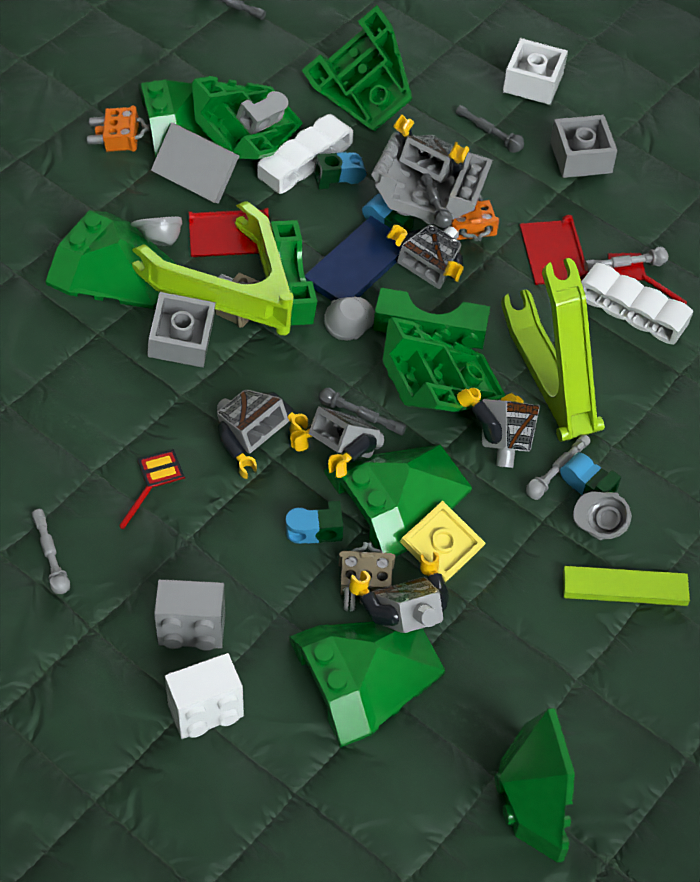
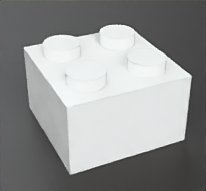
M520 38L506 69L503 92L550 105L563 76L568 51Z
M229 653L165 675L168 706L181 739L189 736L193 738L205 734L208 729L219 725L229 726L237 722L239 718L244 717L243 686Z

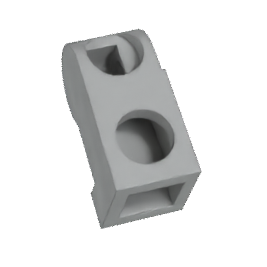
M277 91L270 92L266 99L255 104L248 99L241 103L236 118L250 135L256 134L282 119L284 110L288 106V99L283 93Z

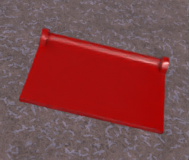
M268 208L259 210L269 219ZM189 211L191 257L259 254L256 243L242 233L235 225L236 218L243 216L248 220L246 213L243 211L200 213Z
M572 215L564 216L562 221L523 223L519 225L535 285L545 284L542 270L550 262L555 277L559 280H566L568 274L563 261L566 258H570L575 262L581 281L588 274V271L584 268L585 258Z

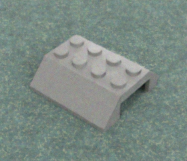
M394 132L371 174L376 182L375 186L389 209L395 210L401 215H411L422 219L426 223L434 224L436 209L431 205L427 195L428 190L421 182L423 173L399 161L403 146L399 133ZM468 152L465 158L464 169L460 171L458 177L450 176L443 182L432 178V185L438 191L442 208H447L453 214L452 220L475 209L493 160Z

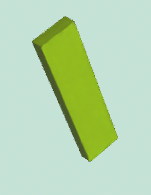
M564 566L563 569L564 598L688 606L690 601L688 574L575 566Z

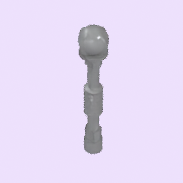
M657 247L655 250L650 249L648 254L630 257L629 255L611 257L609 260H585L584 268L586 271H590L595 263H602L612 266V268L630 266L631 263L650 262L651 265L661 266L667 262L668 252L663 247Z
M582 434L572 445V448L568 452H564L552 464V468L544 476L532 479L526 487L527 495L535 500L540 499L544 492L548 490L550 480L557 473H560V469L576 453L581 452L590 444V438Z
M42 509L34 510L32 518L36 528L39 529L41 535L39 540L43 553L48 558L51 567V574L48 577L51 589L55 594H64L70 589V581L67 578L66 571L61 570V567L58 566L55 556L57 552L52 536L47 531L44 511Z

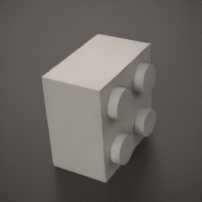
M604 115L554 120L550 143L562 178L613 172L617 148Z
M160 292L148 339V357L204 368L216 302Z
M158 580L155 605L158 645L171 649H177L182 646L197 647L201 650L222 648L225 625L224 583Z

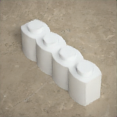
M332 114L317 119L313 126L301 130L295 139L285 142L273 156L261 158L258 162V178L279 194L285 193L298 181L307 178L314 172L317 154L344 152L352 144L353 129Z
M595 263L581 281L587 304L602 308L609 315L626 320L630 325L641 331L650 332L662 342L674 345L690 323L693 310L685 303L668 299L659 290L644 287L635 278L620 275L608 265Z

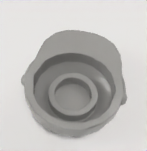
M182 218L140 219L130 223V226L139 228L146 241L161 246H172L180 234Z
M361 297L339 298L333 300L324 314V325L327 331L338 340L358 339L373 325L375 311L371 304Z
M591 491L584 493L577 500L573 510V519L577 526L598 540L614 539L621 536L627 531L632 518L630 506L625 499L620 497L618 493Z

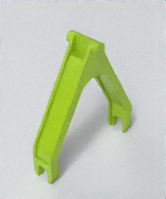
M248 201L236 205L246 213L248 220L243 216L236 218L235 225L257 245L266 278L262 282L238 284L164 261L145 244L133 248L132 251L143 261V263L139 260L133 262V269L155 290L216 302L215 309L274 327L279 335H288L290 333L294 295L290 292L270 221L266 215Z
M570 258L563 260L568 274L566 280H559L555 277L551 262L544 266L542 270V276L552 307L555 348L540 322L530 291H520L524 302L522 310H515L511 306L509 294H506L501 300V306L511 338L559 426L556 429V434L560 442L580 437L582 434L588 435L602 431L605 428L602 417H597L586 296L577 266Z

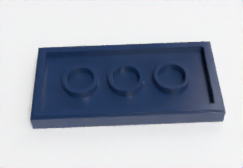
M370 216L305 275L306 281H312L314 290L331 301L344 297H360L397 263L402 245L398 247L395 245V240L386 237L391 228Z

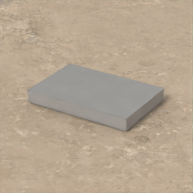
M171 122L151 171L219 204L240 155Z

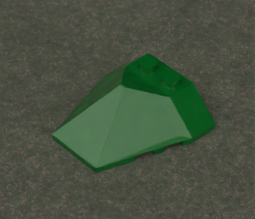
M378 5L358 21L363 29L334 55L327 59L320 54L302 69V72L316 91L323 94L373 131L377 130L413 99L393 26Z
M213 76L193 80L195 121L200 125L204 134L209 136L214 143L240 155L238 159H260L273 156L303 124L292 109L287 106L279 122L256 134L250 135L236 118L240 105L248 99L253 104L266 99L270 92L275 91L273 87L254 83H247L246 86L236 85V80L230 79L227 83L218 82V78Z
M160 80L140 83L138 85L142 105L146 107L155 158L159 153L171 122L208 140L211 139L204 134L200 125L195 121L192 83Z
M89 210L59 243L46 278V285L70 296L78 297V294L94 296V300L103 301L104 298L119 300L120 304L154 309L157 305L160 291L155 290L135 272L132 263L138 260L143 263V261L132 250L145 244L164 261L176 263L154 243L146 241L143 234L137 228L130 226V222L108 212Z
M395 317L389 319L383 363L404 405L458 412L473 408L472 405L463 407L457 399V394L464 389L477 388L481 393L480 402L483 399L501 400L502 397L506 396L483 354L457 342L450 345L440 340L442 335L436 332L429 335L421 331L420 325L413 321Z
M441 444L373 454L370 458L359 457L354 462L347 463V474L341 478L336 477V470L329 473V468L324 469L325 475L337 493L341 494L347 491L369 523V540L374 547L380 549L383 553H392L395 557L408 551L400 543L402 537L441 501L453 509L472 490V486Z
M374 622L318 625L289 636V641L301 666L308 665L328 707L327 720L340 747L371 736L389 717H394L401 711V707L413 697H418L445 674V669L423 628L401 633L383 625H377Z
M550 708L524 724L502 758L498 773H495L494 778L497 792L499 794L503 793L506 802L503 805L505 822L507 825H512L515 837L558 863L564 861L569 849V839L564 828L571 827L570 815L565 816V805L573 803L575 772L556 709Z

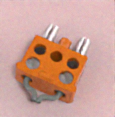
M134 105L128 108H109L105 111V117L89 118V125L95 126L96 135H88L87 143L105 144L106 152L126 150L135 152L138 139L142 138L146 131H149L150 126L146 125L142 118H138L137 109ZM139 122H141V125H142V127H144V128L141 130L140 134L138 135Z
M480 195L475 209L452 220L450 226L458 231L459 237L456 240L475 239V241H481L482 237L497 235L499 218L495 216L490 200L483 201Z

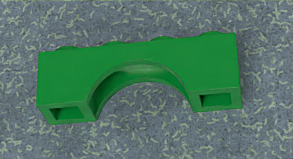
M298 220L271 221L270 225L290 292L294 295L291 326L313 324L317 298L313 282L306 281L304 275L302 236Z
M381 287L375 309L373 330L387 333L388 321L391 317L419 324L420 330L429 335L433 332L442 335L440 340L446 343L454 344L457 342L468 348L483 349L491 306L462 302L458 308L451 312L432 314L416 307L411 301L408 292Z

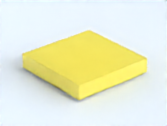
M443 501L400 540V543L419 562L421 561L422 554L426 561L433 562V552H437L440 558L438 573L442 574L445 583L486 544Z

